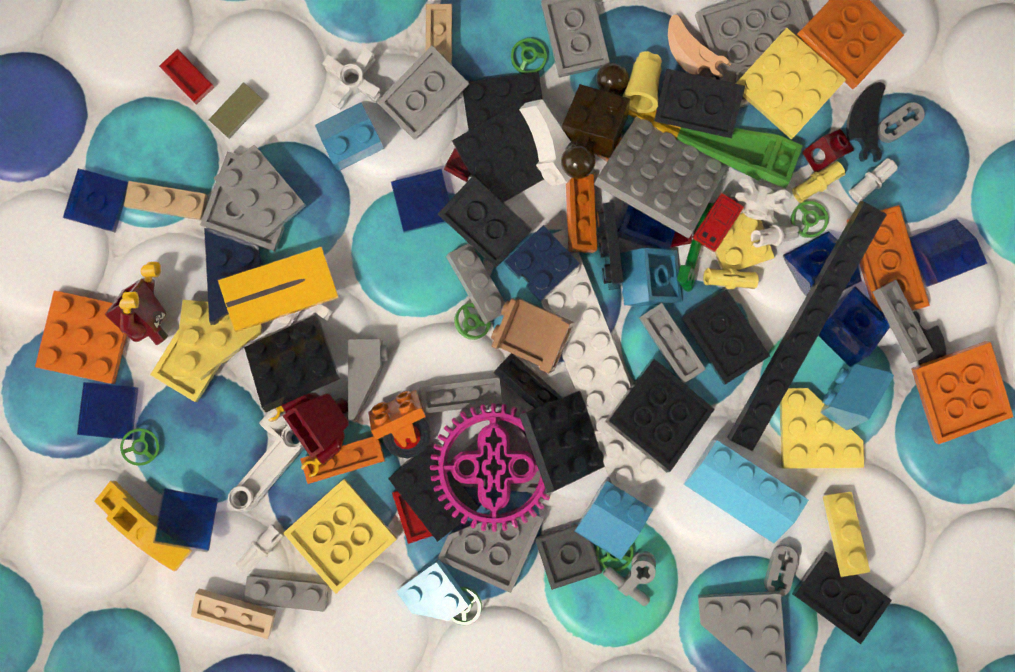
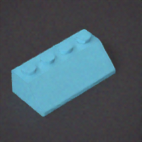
M711 440L684 482L685 486L772 543H775L795 523L809 501L718 440Z

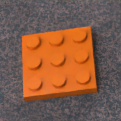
M829 0L797 33L815 53L846 79L845 83L851 89L857 87L904 36L870 0Z
M54 290L35 367L115 384L127 335L122 333L105 315L113 303Z
M989 341L978 343L911 368L934 442L937 444H942L1014 417L995 354Z

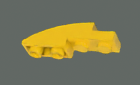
M110 481L94 501L108 515L106 520L146 554L172 571H177L193 551L157 515L148 513L117 481Z

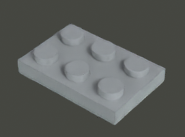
M594 0L541 1L559 78L599 69L604 64L610 62Z
M431 46L377 103L415 140L470 83Z
M255 145L251 146L214 177L215 181L265 239L306 206Z

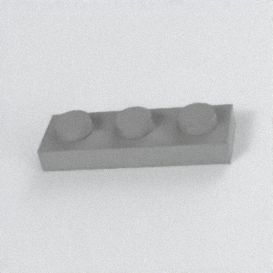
M468 243L448 253L446 256L447 260L483 322L487 324L502 316L501 311L505 301L474 248Z
M897 280L873 291L877 303L883 311L909 364L933 352Z
M662 303L639 317V320L678 379L684 384L706 370Z
M499 377L420 387L425 414L480 407L482 404L485 406H491L492 403L496 405L503 404Z
M248 575L244 602L324 612L328 584Z

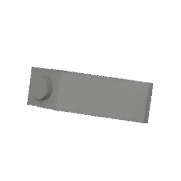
M348 339V420H358L383 369V361L388 360L387 345H383L381 339Z

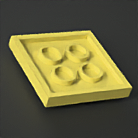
M786 28L735 84L744 85L743 97L792 140L846 79Z
M343 479L283 533L335 594L397 540V537L346 479Z

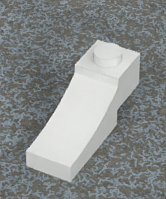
M542 99L525 103L519 110L524 116L536 144L539 158L536 166L550 185L568 183L571 177L563 171L561 157L571 141Z

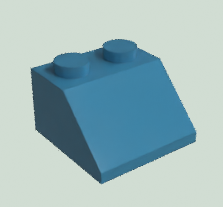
M361 102L315 124L320 139L337 171L384 149Z
M641 248L620 253L624 281L622 284L624 306H647L682 302L681 286L677 280L679 273L677 250Z
M854 364L848 369L843 368L834 380L837 382L835 388L829 390L824 396L822 403L825 405L820 413L845 430H849L869 420L894 375L887 371Z
M606 481L598 489L574 532L621 560L640 534L653 509Z

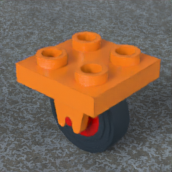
M417 390L411 392L404 391L398 394L396 399L388 403H378L372 407L371 411H368L371 432L374 438L377 440L383 437L385 447L391 454L399 458H412L421 454L428 446L431 433L428 422L424 419L426 416Z

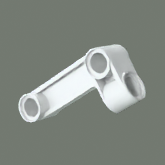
M275 409L270 410L259 422L277 440L241 482L230 491L228 503L231 508L239 511H248L255 508L264 494L302 450L305 449L301 442L298 444L292 442L291 437L294 432L282 416L286 413L285 411L280 413L277 421L270 422L268 420L277 415ZM243 491L248 495V502L244 506L239 502V496Z

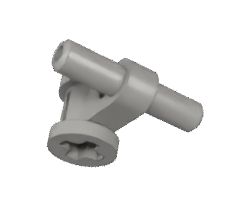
M639 551L634 554L631 571L625 578L610 566L604 570L603 575L617 585V589L625 596L630 595L642 606H646L650 602V597L636 586L639 583H650L654 579L656 559L648 551Z

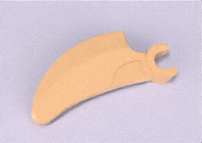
M673 15L670 18L668 27L669 46L678 64L690 74L699 75L703 69L709 68L715 76L722 78L723 75L717 70L718 65L725 63L730 67L731 62L724 56L716 55L696 40L678 15Z

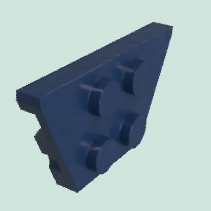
M204 228L210 325H216L219 323V319L229 314L218 280L260 267V249L258 245L210 228Z

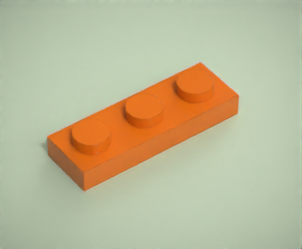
M590 174L582 179L571 178L566 183L569 252L594 253L597 251L594 174Z
M373 436L343 445L339 453L325 465L321 464L318 466L319 470L315 476H308L314 470L313 464L306 465L303 470L307 484L386 460L380 439L376 440ZM310 456L300 458L301 463H303L306 460L313 461L316 458V456L312 458Z

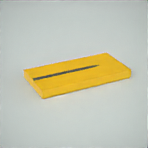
M322 247L218 280L235 332L339 298Z

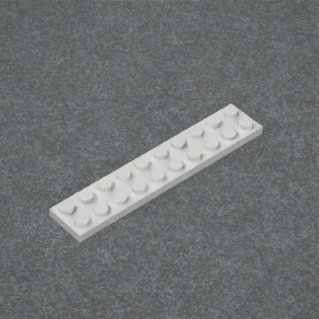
M568 228L554 233L553 236L569 251ZM570 252L580 263V266L550 293L541 304L544 309L575 322L561 355L575 391H581L595 430L599 449L604 455L603 462L610 482L624 491L665 475V472L605 422L631 385L579 252Z

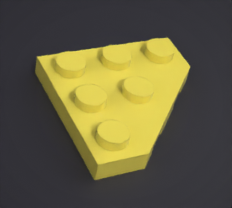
M183 300L173 378L202 381L210 375L213 369L221 363L224 364L249 341H253L260 336L262 324L235 332L228 314L219 319V323L216 325H210L208 302Z
M788 388L780 402L781 466L783 469L864 468L863 440L851 429L845 430L820 412L825 404L809 388Z

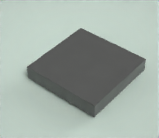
M579 523L535 537L551 590L602 573L593 543L574 532Z

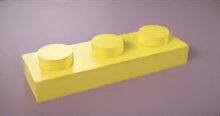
M852 492L823 496L840 576L845 577L869 573L870 568Z

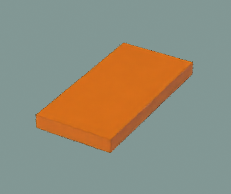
M899 205L880 210L887 215L859 263L876 320L886 317L878 305L873 291L894 280H897L912 311L930 306Z

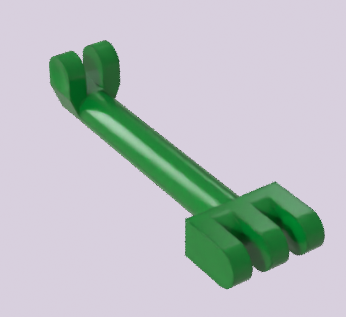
M708 203L697 226L695 227L694 233L696 232V230L698 229V227L700 226L703 219L705 218V216L707 215V213L709 212L714 203ZM693 239L686 263L680 266L677 277L678 282L686 292L693 290L697 277L694 270L701 249V244Z

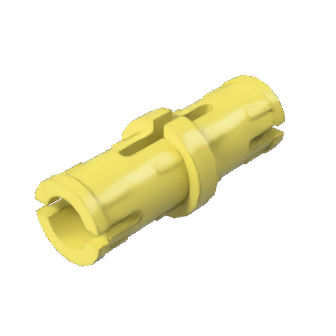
M835 161L824 170L814 172L810 175L809 179L792 189L795 199L802 203L813 194L825 191L828 185L846 175L845 170L838 161Z
M707 268L704 271L703 281L705 285L725 286L727 289H735L736 287L755 289L758 286L759 277L756 272H740L735 268H728L727 270Z

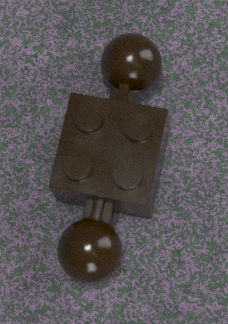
M609 62L598 70L596 75L598 89L579 84L564 119L562 129L571 142L568 145L570 147L562 154L561 166L563 171L571 178L582 179L589 176L594 170L596 163L594 154L610 158L616 149L628 119L630 98L620 96L627 88L629 74L626 68L619 63Z

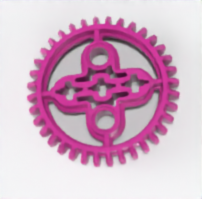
M495 403L491 404L492 412H486V407L482 404L480 405L482 413L477 414L475 408L471 407L470 412L473 416L468 418L463 411L460 415L464 421L459 423L456 418H453L452 422L456 427L453 430L447 425L444 427L450 433L448 437L439 434L438 438L445 442L443 446L434 444V449L441 450L440 456L436 454L431 455V459L439 460L438 465L430 466V470H438L439 475L432 476L431 480L436 481L440 479L441 485L435 486L434 491L443 489L445 494L439 496L438 500L443 501L445 498H448L450 502L444 508L448 510L453 505L456 508L452 514L454 518L460 512L464 514L461 523L465 524L469 517L473 519L471 528H475L477 521L483 522L481 526L482 531L486 530L487 523H492L493 532L497 531V523H502V529L506 531L508 530L506 523L508 521H512L514 528L518 527L516 519L521 517L523 523H527L528 520L524 514L528 511L531 516L535 517L537 514L532 508L536 505L539 509H543L544 505L539 502V499L542 497L545 500H549L550 496L544 493L545 486L540 475L538 486L527 502L511 512L498 513L509 502L510 484L530 481L539 469L535 458L530 453L510 450L509 433L497 423L499 420L506 421L524 430L521 419L515 416L517 407H513L511 414L505 413L507 409L506 404H502L501 412H496ZM489 420L490 424L482 428L478 435V450L460 452L450 464L447 463L450 449L456 438L468 427L481 421ZM493 428H495L497 437L502 438V442L497 443L495 452L491 448V443H486V437H491ZM501 445L504 446L505 456L511 457L508 465L511 477L505 478L504 488L500 487V475H504L506 471L505 461L500 459ZM484 446L488 447V460H484L482 463V472L484 475H488L487 489L484 488L483 478L477 477L480 470L477 457L483 456ZM493 455H495L497 464L502 465V470H497L495 479L491 475V470L486 469V465L491 464ZM468 459L474 463L475 469L471 475L461 473L459 465L463 460ZM518 459L526 460L529 465L527 473L519 475L513 470V465ZM450 471L460 483L478 484L479 502L483 507L490 510V514L474 511L462 503L453 492L447 473ZM493 483L497 487V492H502V497L497 498L495 506H493L491 497L486 495V492H491Z

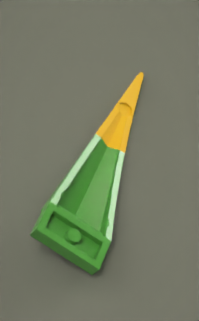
M629 110L628 115L634 118L637 116L642 120H648L652 123L653 127L663 133H671L677 140L695 147L706 155L758 181L762 178L784 189L790 183L803 145L777 134L734 128L731 139L655 122L656 110L650 113H637Z

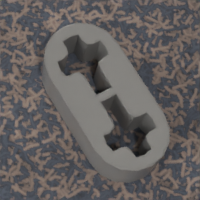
M915 102L904 105L879 123L877 126V137L885 143L897 140L923 121L925 116L923 107ZM908 112H915L916 116L913 119L911 118L906 122L903 121L902 118ZM896 123L898 128L892 133L886 134L884 130Z
M780 545L773 550L764 581L767 591H775V587L771 585L772 580L777 581L780 572V581L784 583L783 588L778 587L777 591H780L781 597L789 593L798 563V556L794 549L786 545ZM786 550L791 560L790 562L785 561L782 570V561L778 559V555L784 554Z

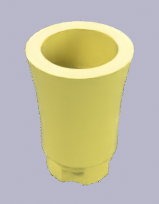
M649 51L641 52L633 64L632 73L623 97L630 98L629 110L650 113L658 107V88L662 70V60L658 54H653Z

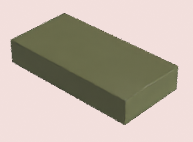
M243 82L208 120L230 139L264 103V100Z

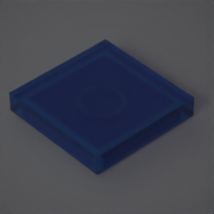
M78 168L63 218L115 233L123 210L128 182Z
M442 169L391 181L404 233L446 223L438 215L440 210L449 202Z
M83 382L77 435L123 439L126 433L134 429L139 388ZM131 433L125 440H132L133 433Z
M165 488L162 492L153 543L208 552L218 498Z

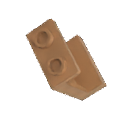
M519 297L511 298L510 301L507 300L501 311V315L504 316L502 322L495 327L491 339L494 340L492 347L495 349L501 348L540 366L539 369L548 374L555 371L575 322Z

